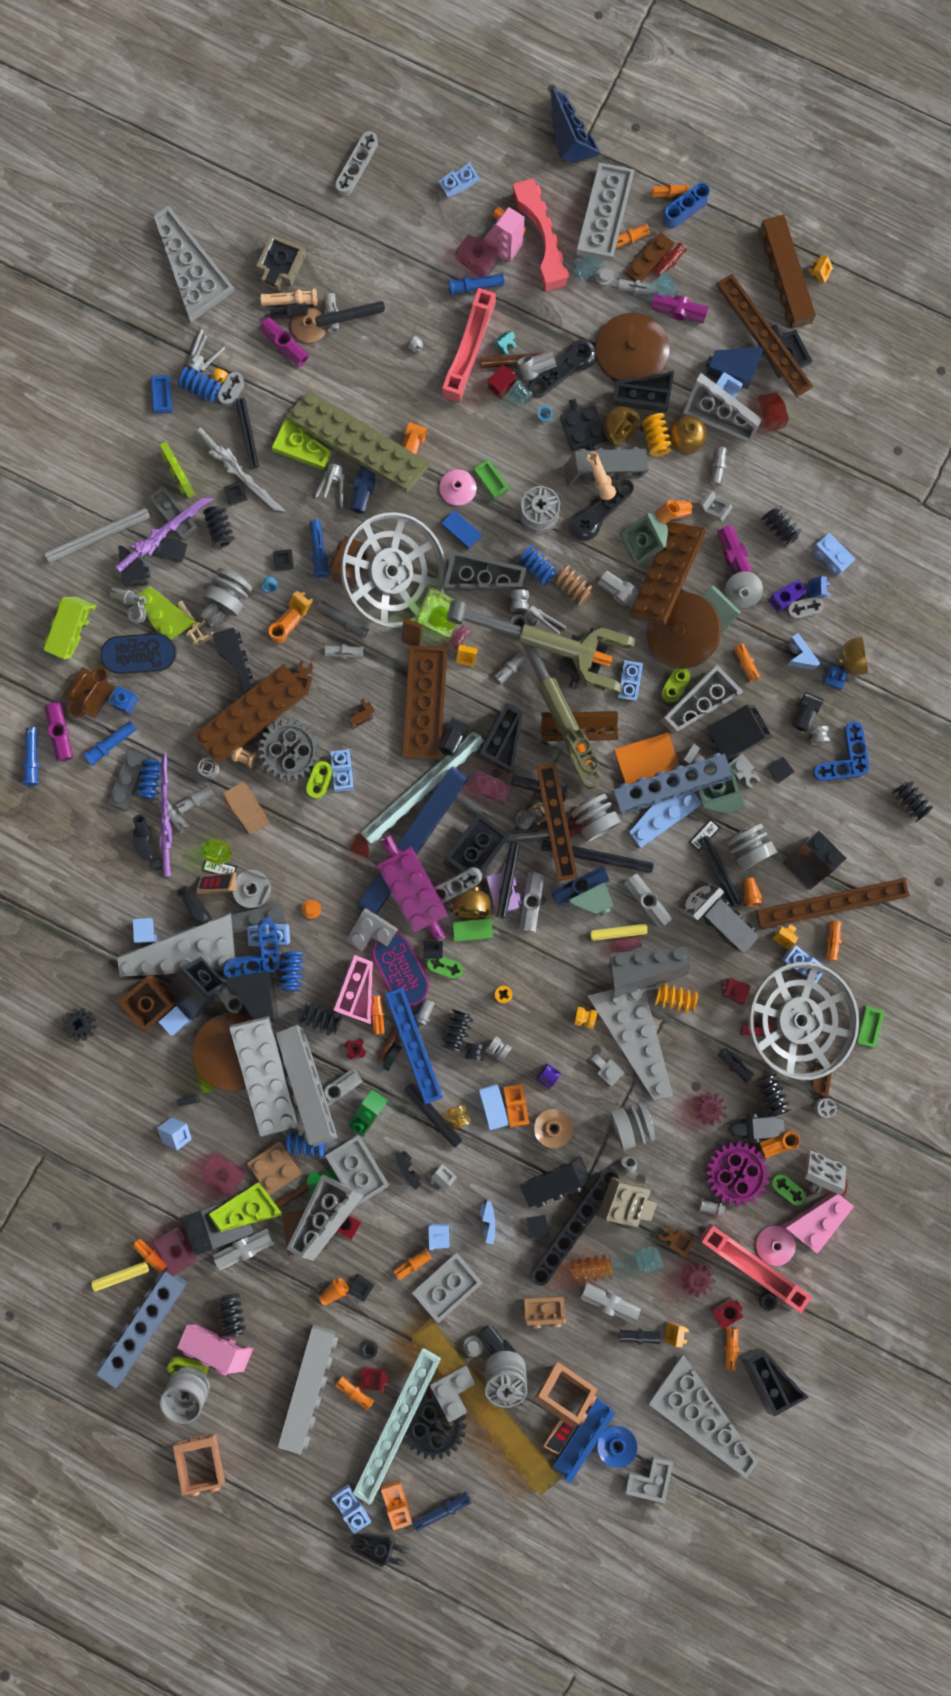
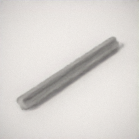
M143 508L45 552V557L48 562H53L150 518L147 509Z

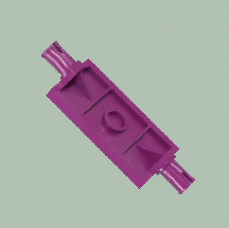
M391 835L386 836L387 838L384 837L380 842L388 856L387 859L378 863L377 867L412 931L416 932L424 927H428L435 942L439 941V938L443 939L446 935L438 921L447 916L448 912L412 846L401 851L400 849L398 850Z

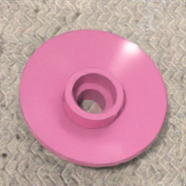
M452 470L446 473L441 479L439 487L442 498L453 506L468 504L474 498L477 488L473 476L464 470ZM460 483L461 487L456 488L454 485Z
M773 1225L766 1227L757 1237V1253L769 1265H783L790 1261L795 1253L796 1244L794 1237L790 1231L782 1226ZM775 1243L780 1244L779 1250L774 1249Z

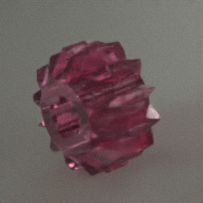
M707 1092L706 1098L703 1094L699 1095L702 1102L695 1100L694 1103L699 1105V1108H693V1111L700 1112L696 1118L701 1119L703 1117L702 1124H706L709 1119V1124L713 1126L714 1119L716 1122L721 1123L719 1115L726 1117V1114L721 1112V1109L725 1110L727 1106L720 1105L725 1100L724 1098L717 1100L719 1094L715 1093L712 1097L711 1092ZM708 1104L714 1105V1108H712L714 1110L713 1113L706 1112Z
M697 1262L696 1268L689 1264L691 1271L683 1270L687 1276L681 1277V1280L686 1282L682 1287L688 1289L689 1295H692L695 1291L697 1298L700 1296V1291L704 1296H707L705 1289L708 1288L712 1291L713 1288L709 1283H715V1279L710 1278L714 1274L713 1271H708L709 1267L707 1265H704L701 1269L700 1262ZM697 1275H698L700 1278H703V1279H700V1281H701L700 1284H697L696 1282H694V1280H696L695 1277H696Z

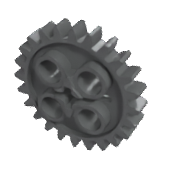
M288 719L287 724H285L284 720H280V726L274 722V729L267 727L269 733H262L265 740L258 741L263 744V747L257 748V750L263 752V754L258 756V758H264L261 765H268L265 770L266 772L273 770L272 777L279 774V780H282L284 776L286 781H290L291 776L294 780H297L298 774L304 778V771L311 773L309 766H315L312 761L319 760L315 756V753L320 752V750L315 749L319 742L313 741L317 736L310 735L311 728L305 730V723L299 726V720H296L294 724H292L291 719ZM288 731L293 734L291 742L285 739V734ZM298 738H301V741L291 749L292 754L287 753L279 762H276V759L287 751L286 746L291 747ZM274 744H277L280 748L277 755L271 752V747ZM301 745L306 748V754L303 756L298 753V748ZM287 758H290L293 762L290 769L284 766V761Z

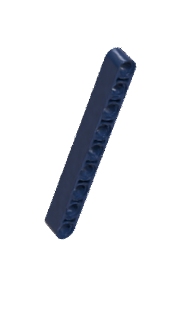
M454 766L448 770L398 844V850L402 851L412 846L415 854L418 855L469 778L467 775ZM379 872L357 905V908L362 912L366 908L377 915L392 893L381 872Z

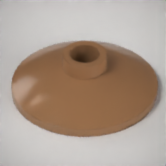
M308 308V315L293 317L291 330L295 338L308 344L320 341L325 336L328 326L317 327L315 318L316 316L323 315V313L315 308ZM307 321H312L311 324H306Z
M548 1109L537 1117L534 1124V1133L537 1140L543 1146L560 1148L571 1139L573 1123L564 1111ZM552 1124L557 1126V1130L555 1132L550 1131V1126Z

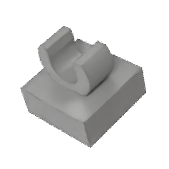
M693 744L689 747L680 763L688 766L695 760L702 759L703 761L705 758L697 754L700 748Z
M442 1164L431 1177L430 1183H438L441 1186L438 1189L439 1192L443 1189L446 1191L457 1176Z

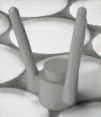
M200 329L186 363V366L189 369L194 368L196 373L200 370L204 372L207 366L225 350V347H222L204 363V358L199 355L207 339V336L204 335L201 340L203 329Z
M336 464L328 465L327 471L324 472V476L314 496L315 498L319 496L327 480L323 499H326L331 483L339 481L340 508L343 507V481L345 475L341 474L343 469L341 466Z
M534 606L530 607L524 614L529 626L534 627L533 624L537 626L542 622L559 635L560 632L545 620L547 619L562 629H566L565 625Z

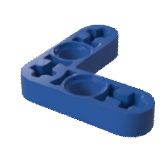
M850 722L844 729L848 760L818 764L813 770V777L817 781L823 782L861 777L868 772L869 761L864 730L859 722ZM852 726H854V729H858V732L855 733V738H860V740L850 741L854 738L853 732L849 731ZM854 744L860 745L862 749L860 754L853 753L852 746ZM862 756L863 759H860L859 763L860 766H864V769L860 772L859 769H855L858 765V759L853 760V758ZM838 765L845 767L846 772L844 775H839L836 772ZM821 768L823 771H828L831 769V773H826L824 777H822L821 774H818V771Z
M263 918L258 923L260 954L227 959L223 963V971L226 977L264 971L274 972L279 968L277 929L271 918ZM266 924H269V926H270V927H269V934H270V935H266V932H265V929H264ZM272 941L274 946L271 949H265L263 947L264 943ZM268 955H271L272 960H273L271 966L268 965V963H269V957H268ZM248 962H256L254 969L246 968ZM234 965V971L231 972L229 970L230 966Z

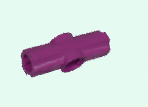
M655 292L651 310L669 314L672 319L678 321L688 319L704 324L708 306L690 302L685 296L677 295L671 297Z
M270 317L261 322L259 330L277 347L280 353L286 355L297 367L303 366L307 362L309 354L291 338L289 332L284 331ZM284 340L288 341L286 344H280Z
M728 525L718 530L717 535L724 549L725 560L729 566L731 565L734 574L742 571L753 573L747 560L746 548L743 543L739 542L733 526Z
M60 702L47 704L44 706L56 761L64 762L71 760L74 756L69 739L70 732L66 726L62 705ZM62 728V734L55 736L56 730Z

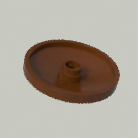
M640 313L621 314L609 320L600 330L596 342V359L604 374L615 382L660 374L668 360L669 340L662 326L651 317Z
M680 592L666 625L647 622V642L654 656L667 666L678 669H689L699 666L712 656L719 644L721 637L719 615L715 607L704 597L694 593Z
M240 1013L218 1015L206 1022L196 1035L193 1044L194 1066L200 1077L210 1086L228 1092L247 1089L230 1032V1026L253 1020L250 1016Z

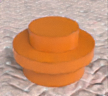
M307 900L302 905V913L309 919L317 918L321 913V906L316 900Z

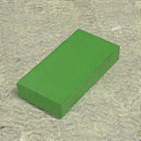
M489 459L473 469L474 474L493 500L509 491L508 485Z
M491 919L453 922L455 942L493 938Z
M864 1006L856 1044L875 1049L885 1011Z

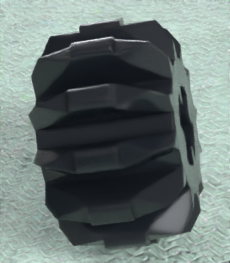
M81 1008L80 1011L73 1009V1014H66L69 1020H63V1023L68 1024V1027L63 1028V1030L70 1031L67 1035L68 1038L74 1036V1040L79 1041L81 1037L85 1041L87 1040V1035H94L91 1029H97V1026L92 1025V1022H95L97 1019L90 1018L92 1016L91 1011L86 1013V1009ZM77 1022L83 1023V1027L77 1026Z

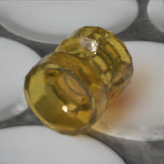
M465 1104L447 1111L449 1117L453 1120L452 1126L454 1129L472 1123L470 1117L466 1114L467 1108Z

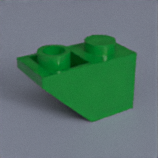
M371 1090L348 1126L364 1137L388 1100L374 1090Z

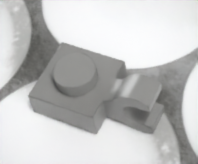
M598 1054L591 1058L600 1068L597 1074L611 1087L625 1073L611 1059L605 1062Z

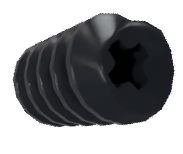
M211 506L203 510L214 549L224 548L235 540L234 536H229L233 533V530L227 529L231 526V523L225 522L229 519V516L223 515L227 510L218 506Z
M782 506L774 507L761 520L767 519L765 525H772L770 531H776L775 537L781 536L779 541L781 543L786 542L784 545L786 548L798 539L801 528L794 530L797 524H789L792 518H784L787 512L780 513Z
M913 781L905 782L892 791L891 794L898 792L895 799H903L900 805H908L905 811H913L910 818L917 817L916 823L929 814L933 806H926L928 799L921 800L924 795L923 793L916 794L919 790L918 787L911 788L914 784Z
M306 1002L298 1022L302 1023L305 1020V1026L313 1023L312 1029L315 1030L320 1026L319 1032L323 1033L327 1029V1036H330L333 1032L335 1036L341 1024L342 1015L336 1019L334 1011L328 1015L327 1008L321 1012V1005L314 1009V1002L307 1006Z
M452 1009L456 1016L449 1017L453 1021V1023H447L451 1030L444 1031L448 1038H442L446 1045L440 1046L456 1052H463L464 1049L460 1045H466V1041L462 1037H469L465 1030H471L472 1027L467 1023L474 1022V1019L467 1013Z
M777 1073L759 1079V1082L755 1085V1087H762L758 1094H765L761 1101L768 1102V1104L764 1108L771 1109L767 1116L775 1117L792 1110L785 1109L789 1102H782L786 1098V1094H779L783 1090V1087H776L780 1080H773Z
M239 1293L217 1297L221 1301L216 1303V1306H222V1309L217 1311V1314L224 1315V1317L219 1319V1322H225V1325L220 1327V1330H226L227 1332L221 1336L222 1338L244 1334L242 1331L246 1329L245 1325H240L245 1319L244 1317H239L243 1310L237 1309L242 1304L241 1301H236L240 1297Z

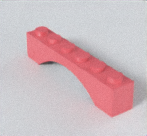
M534 178L513 184L512 194L518 211L525 214L535 224L543 239L545 255L540 267V278L545 292L566 286L567 278H569L568 269L563 266L561 250L558 251L557 249L558 240L556 234H552V222L550 217L547 218L546 216L547 208L545 202L541 201L540 186L536 185Z
M478 288L460 347L442 387L443 398L458 403L461 402L496 304V293Z
M709 1223L698 1239L798 1312L802 1313L812 1298L811 1295Z

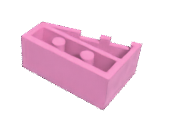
M508 207L491 227L481 243L496 252L501 259H507L511 262L523 245L524 216Z
M352 955L332 1010L370 1024L372 961Z
M831 1192L782 1226L818 1254L854 1206L839 1194Z
M197 1324L186 1326L177 1347L183 1351L185 1356L190 1358L196 1357L200 1360V1364L208 1367L213 1366L216 1368V1372L222 1375L243 1372L245 1370L253 1348L248 1346L247 1348H240L235 1345L236 1341L232 1339L227 1341L219 1337L218 1333Z

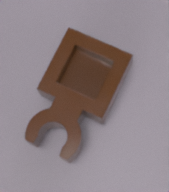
M300 661L298 664L300 673L294 672L293 675L309 695L313 677L308 676V674L313 671V664L310 663L309 668L303 669L304 662Z
M663 1225L668 1230V1234L666 1236L658 1234V1237L663 1241L669 1240L668 1247L686 1257L695 1239L679 1229L674 1234L668 1225Z

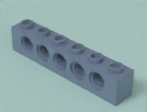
M713 754L704 761L698 759L685 767L683 765L676 766L672 769L673 771L667 773L661 771L654 774V777L648 779L643 777L637 779L636 783L619 785L618 789H614L622 815L733 780L725 754ZM708 767L715 769L711 775L705 774L704 771ZM690 773L696 775V778L692 781L686 779V776ZM675 779L678 783L676 786L670 787L667 785L668 781ZM653 785L659 786V790L655 793L649 791ZM634 791L641 792L640 797L636 799L632 798L631 794Z
M170 1269L158 1275L155 1280L157 1285L153 1290H148L143 1298L146 1300L142 1307L138 1306L132 1314L134 1317L131 1324L127 1323L120 1332L123 1336L119 1341H114L109 1349L111 1354L108 1358L104 1357L98 1365L100 1370L97 1376L115 1388L122 1383L188 1284L186 1280ZM160 1288H165L168 1291L167 1298L161 1297L159 1293ZM149 1305L156 1307V1315L149 1313ZM138 1322L145 1325V1332L137 1329ZM127 1339L133 1341V1349L127 1348L125 1344ZM115 1357L122 1359V1366L115 1364Z

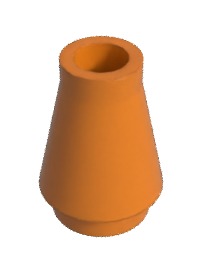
M744 879V903H746V907L761 905L763 898L755 883V879Z
M334 1279L318 1298L326 1306L346 1296L349 1288L343 1279Z

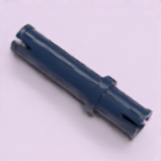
M465 1491L453 1499L448 1498L445 1500V1503L413 1518L412 1523L415 1530L418 1532L450 1514L452 1516L455 1515L456 1511L472 1504L470 1497L467 1496L468 1493Z

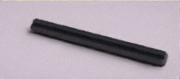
M543 840L541 850L552 852L550 841ZM572 846L573 855L576 858L652 873L654 863Z

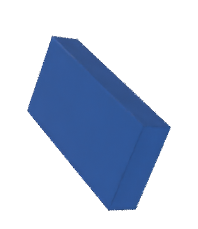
M170 375L151 376L153 413H173Z
M455 510L442 522V526L468 549L482 536L479 531Z

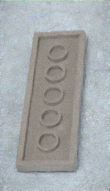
M599 162L577 247V255L613 261L634 176V169Z
M269 1016L231 1025L230 1032L260 1136L298 1127V1120Z

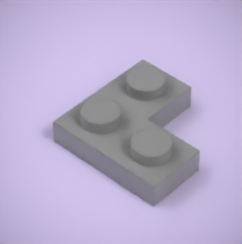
M365 908L346 942L361 951L365 949L371 937L388 946L398 928Z
M466 1365L430 1384L449 1422L467 1413L459 1393L475 1385V1381Z
M653 1456L649 1476L629 1472L625 1494L665 1503L673 1461Z

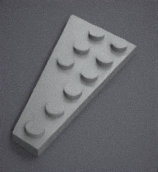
M167 206L157 213L154 219L190 322L192 323L232 294L235 289L171 208Z
M231 912L223 917L212 919L205 924L194 926L161 941L158 940L148 946L118 956L119 977L174 974L199 957H202L214 971H223V963L227 959L235 958ZM231 965L229 970H234V965Z
M645 987L637 989L636 992L630 994L629 992L621 994L617 998L613 996V989L588 995V999L652 1099L658 1100L673 1096Z
M682 1353L649 1400L648 1405L747 1479L758 1463L757 1459Z

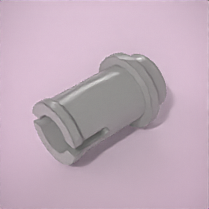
M423 999L418 1015H415V1021L426 1025L430 1021L428 1018L435 1003Z
M701 1200L699 1212L715 1215L716 1218L723 1217L725 1206L722 1203L716 1204Z

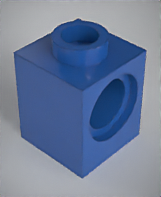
M117 686L109 703L114 708L131 715L139 698L134 693Z

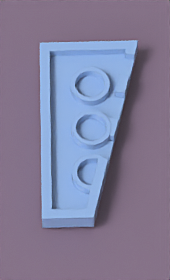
M674 779L669 786H676L678 781ZM693 792L652 805L629 834L638 847L641 848L701 806L702 803Z

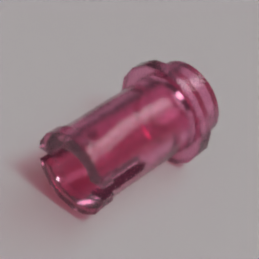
M462 625L459 631L453 637H450L449 644L457 650L459 645H462L472 633L471 630Z
M640 936L626 939L619 938L616 941L618 951L625 952L629 949L641 948Z

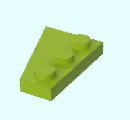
M286 417L272 446V451L324 470L331 457V451L317 440L306 435L304 430L297 428Z
M167 441L160 444L163 450L160 454L165 463L169 461L171 467L168 469L173 478L177 477L180 481L177 485L181 493H186L188 498L195 496Z
M148 586L138 594L146 598V603L141 601L139 603L145 605L146 616L157 633L165 634L173 640L196 623L195 620L187 616L154 588Z
M258 1182L211 1212L209 1218L219 1232H224L281 1216V1211Z

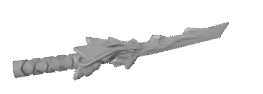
M202 428L197 429L196 433L211 448L208 454L218 461H223L225 463L224 467L228 469L227 473L236 474L273 510L285 512L269 496L265 489L257 486L251 476L246 475L242 471V466H239L236 457L233 456L229 448L225 450L222 446L219 447Z

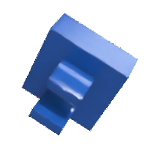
M819 576L808 580V598H820L830 595V592H827V586H830V583L827 582V577Z
M830 665L823 684L841 690L843 689L848 672Z

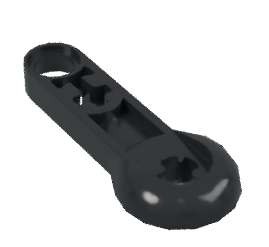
M584 339L572 342L567 348L564 357L556 362V367L546 370L532 381L530 387L531 394L534 397L541 398L574 372L592 367L597 358L594 345ZM578 352L581 354L585 353V357H578ZM550 374L556 375V380L550 379ZM536 384H541L544 390L536 392L533 387Z
M625 479L614 486L618 494L615 504H608L609 500L600 499L591 508L576 512L569 522L571 534L582 541L591 540L596 537L603 521L632 495L634 490L633 483ZM622 485H628L630 487V492L623 493L621 492L620 487ZM581 523H588V529L585 527L582 529Z

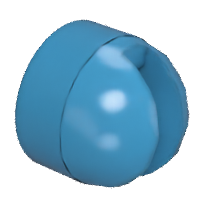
M542 406L538 410V418L541 421L547 422L552 418L553 412L550 407ZM540 413L550 414V416H540Z
M274 577L264 578L262 582L263 591L273 593L277 590V581Z

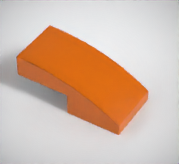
M523 1084L504 1087L510 1128L528 1126L529 1119Z
M400 1480L381 1486V1492L393 1531L412 1525L411 1515Z

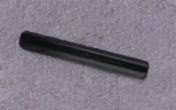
M383 301L331 312L316 316L315 322L317 327L369 316L384 312L385 305Z
M237 398L236 406L249 468L256 469L259 467L246 400L245 398Z
M709 836L700 838L699 842L730 905L734 907L740 904L741 900Z
M510 843L496 913V917L502 919L507 917L520 844Z
M413 1083L405 1088L407 1095L453 1147H457L462 1142V1138L431 1103H424L420 1091Z

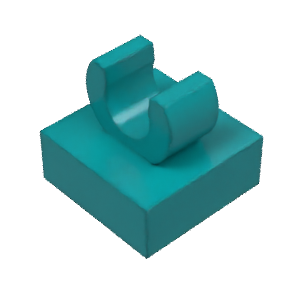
M505 331L493 340L492 344L495 348H501L504 354H508V344L512 348H516V343L512 341L516 336L512 331Z

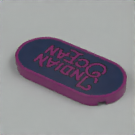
M395 933L388 946L377 940L373 947V956L390 992L403 987L410 1006L421 1003L427 996L429 982L409 941L399 933Z

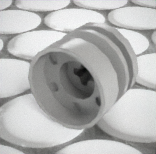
M536 486L529 489L521 500L520 519L522 525L534 534L547 533L556 526L560 512L558 495L546 486Z
M218 568L216 571L217 576L212 578L218 587L209 585L202 597L210 604L215 603L219 610L237 617L243 607V604L237 598L246 600L248 598L246 593H251L253 588L241 576Z
M606 794L586 800L571 812L572 818L582 816L575 822L576 825L586 823V826L580 831L586 842L600 837L621 824L616 811L606 813V810L612 804L610 802L601 804L608 799Z
M762 823L743 829L726 842L728 847L737 844L738 847L731 850L732 854L741 851L742 855L736 859L741 871L777 853L772 841L762 843L761 840L768 835L767 832L758 835L757 832L764 828Z
M643 1101L637 1102L638 1112L634 1105L631 1104L629 1115L626 1114L623 1107L610 1111L613 1126L623 1151L636 1147V1137L639 1138L643 1145L646 1144L645 1134L650 1142L655 1141L653 1120Z
M500 1351L491 1355L485 1363V1395L495 1406L510 1408L519 1405L527 1395L526 1363L517 1353Z
M181 1367L173 1372L160 1400L161 1411L166 1418L180 1424L191 1423L198 1418L210 1390V1383L206 1375L197 1368Z

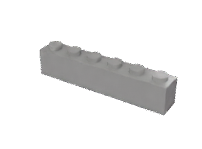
M295 1025L276 1033L277 1048L282 1053L283 1058H281V1062L288 1073L287 1082L293 1089L294 1095H292V1098L300 1112L298 1113V1118L304 1126L306 1142L312 1146H319L338 1138L304 1028Z
M313 1325L279 1441L278 1448L301 1455L303 1449L308 1448L310 1437L307 1436L308 1430L314 1427L316 1417L313 1416L314 1409H319L322 1398L318 1396L320 1388H325L327 1377L324 1376L325 1370L330 1369L333 1357H330L331 1349L335 1350L338 1342V1337H335V1330L318 1325Z

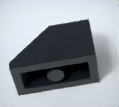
M122 545L118 546L121 562L131 552ZM138 557L121 571L122 582L126 587L149 584L148 578H151L149 566L146 567L145 563Z

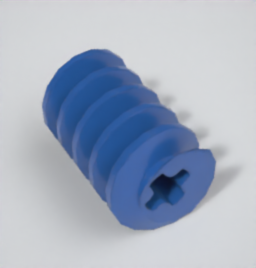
M185 367L179 377L178 386L181 389L185 388L187 392H191L195 396L198 395L200 399H204L206 402H213L218 396L221 382H217L214 385L215 379L211 378L208 382V375L201 378L202 372L199 371L195 375L196 370L194 368L188 372V367Z
M533 544L524 551L520 557L519 564H525L526 570L530 569L529 574L535 575V580L537 581L541 579L540 585L544 586L552 581L560 569L554 572L553 570L556 565L549 567L550 560L543 561L545 555L538 556L539 549L532 551Z
M154 759L143 760L141 764L145 768H141L140 772L144 775L138 777L142 782L137 784V787L142 790H137L136 795L144 799L159 801L154 796L161 794L160 791L156 790V787H161V784L157 782V780H161L159 775L161 772V761Z
M286 951L281 953V957L286 960L280 961V964L285 966V968L279 969V972L284 975L278 977V980L284 983L278 984V988L285 991L302 992L297 987L303 985V983L297 981V979L303 978V975L299 974L298 971L304 970V967L299 966V963L305 962L304 959L300 958L305 952Z
M288 1129L285 1150L287 1148L288 1154L291 1155L295 1149L297 1156L303 1150L305 1157L311 1152V1157L313 1158L318 1152L319 1158L322 1159L325 1155L327 1142L319 1146H312L306 1142L304 1132L302 1136H299V1131L296 1130L294 1135H292L291 1129Z

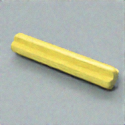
M646 924L592 930L590 936L592 941L645 935L648 930Z
M142 1262L91 1282L94 1291H98L149 1272V1265L147 1262Z

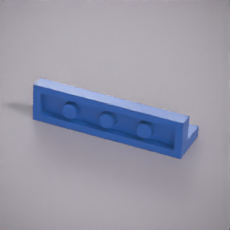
M596 1398L594 1404L588 1409L585 1421L582 1425H578L552 1465L554 1469L565 1476V1480L569 1483L572 1482L615 1415L613 1408L599 1398Z

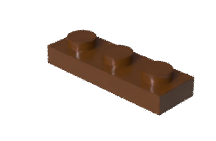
M660 232L625 271V275L634 282L640 280L642 283L672 250L675 243Z

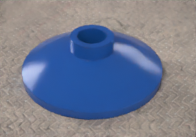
M612 1426L605 1429L597 1443L598 1454L602 1461L614 1468H622L629 1465L637 1454L636 1438L629 1429L623 1426ZM614 1442H619L620 1447L614 1448Z

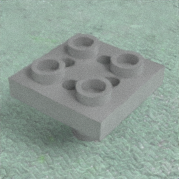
M810 1150L806 1158L805 1179L812 1182L809 1186L810 1190L814 1193L817 1188L816 1194H820L822 1189L826 1188L842 1195L845 1191L846 1166Z

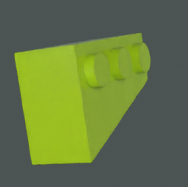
M62 597L57 604L58 611L56 617L52 619L50 627H52L51 631L44 640V651L62 659L71 658L81 639L79 634L82 626L88 625L89 621L86 618L90 610H95L97 605L79 597Z

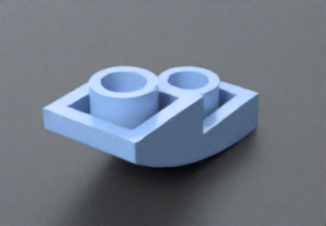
M468 163L456 173L452 171L438 182L447 196L450 197L480 181V178L472 165Z
M624 660L620 681L622 690L618 694V698L637 701L643 663Z
M349 749L330 751L335 792L354 790Z
M266 924L264 928L266 935H270L269 924ZM275 924L278 944L288 945L290 943L289 924ZM258 925L248 926V945L259 946ZM267 941L264 943L263 947H267L269 944L274 943L272 941Z
M793 945L781 959L786 964L811 962L822 965L796 945ZM793 968L805 978H807L810 971L808 968ZM817 972L814 983L818 982L823 973Z
M495 1084L478 1089L489 1130L508 1125L498 1085Z
M487 1200L486 1204H482L479 1215L483 1216L482 1221L489 1223V1226L485 1225L483 1237H486V1243L493 1244L495 1238V1217L492 1203L490 1200Z
M347 1484L332 1494L331 1497L343 1514V1519L355 1534L370 1524L371 1520L359 1499L353 1495L354 1491Z

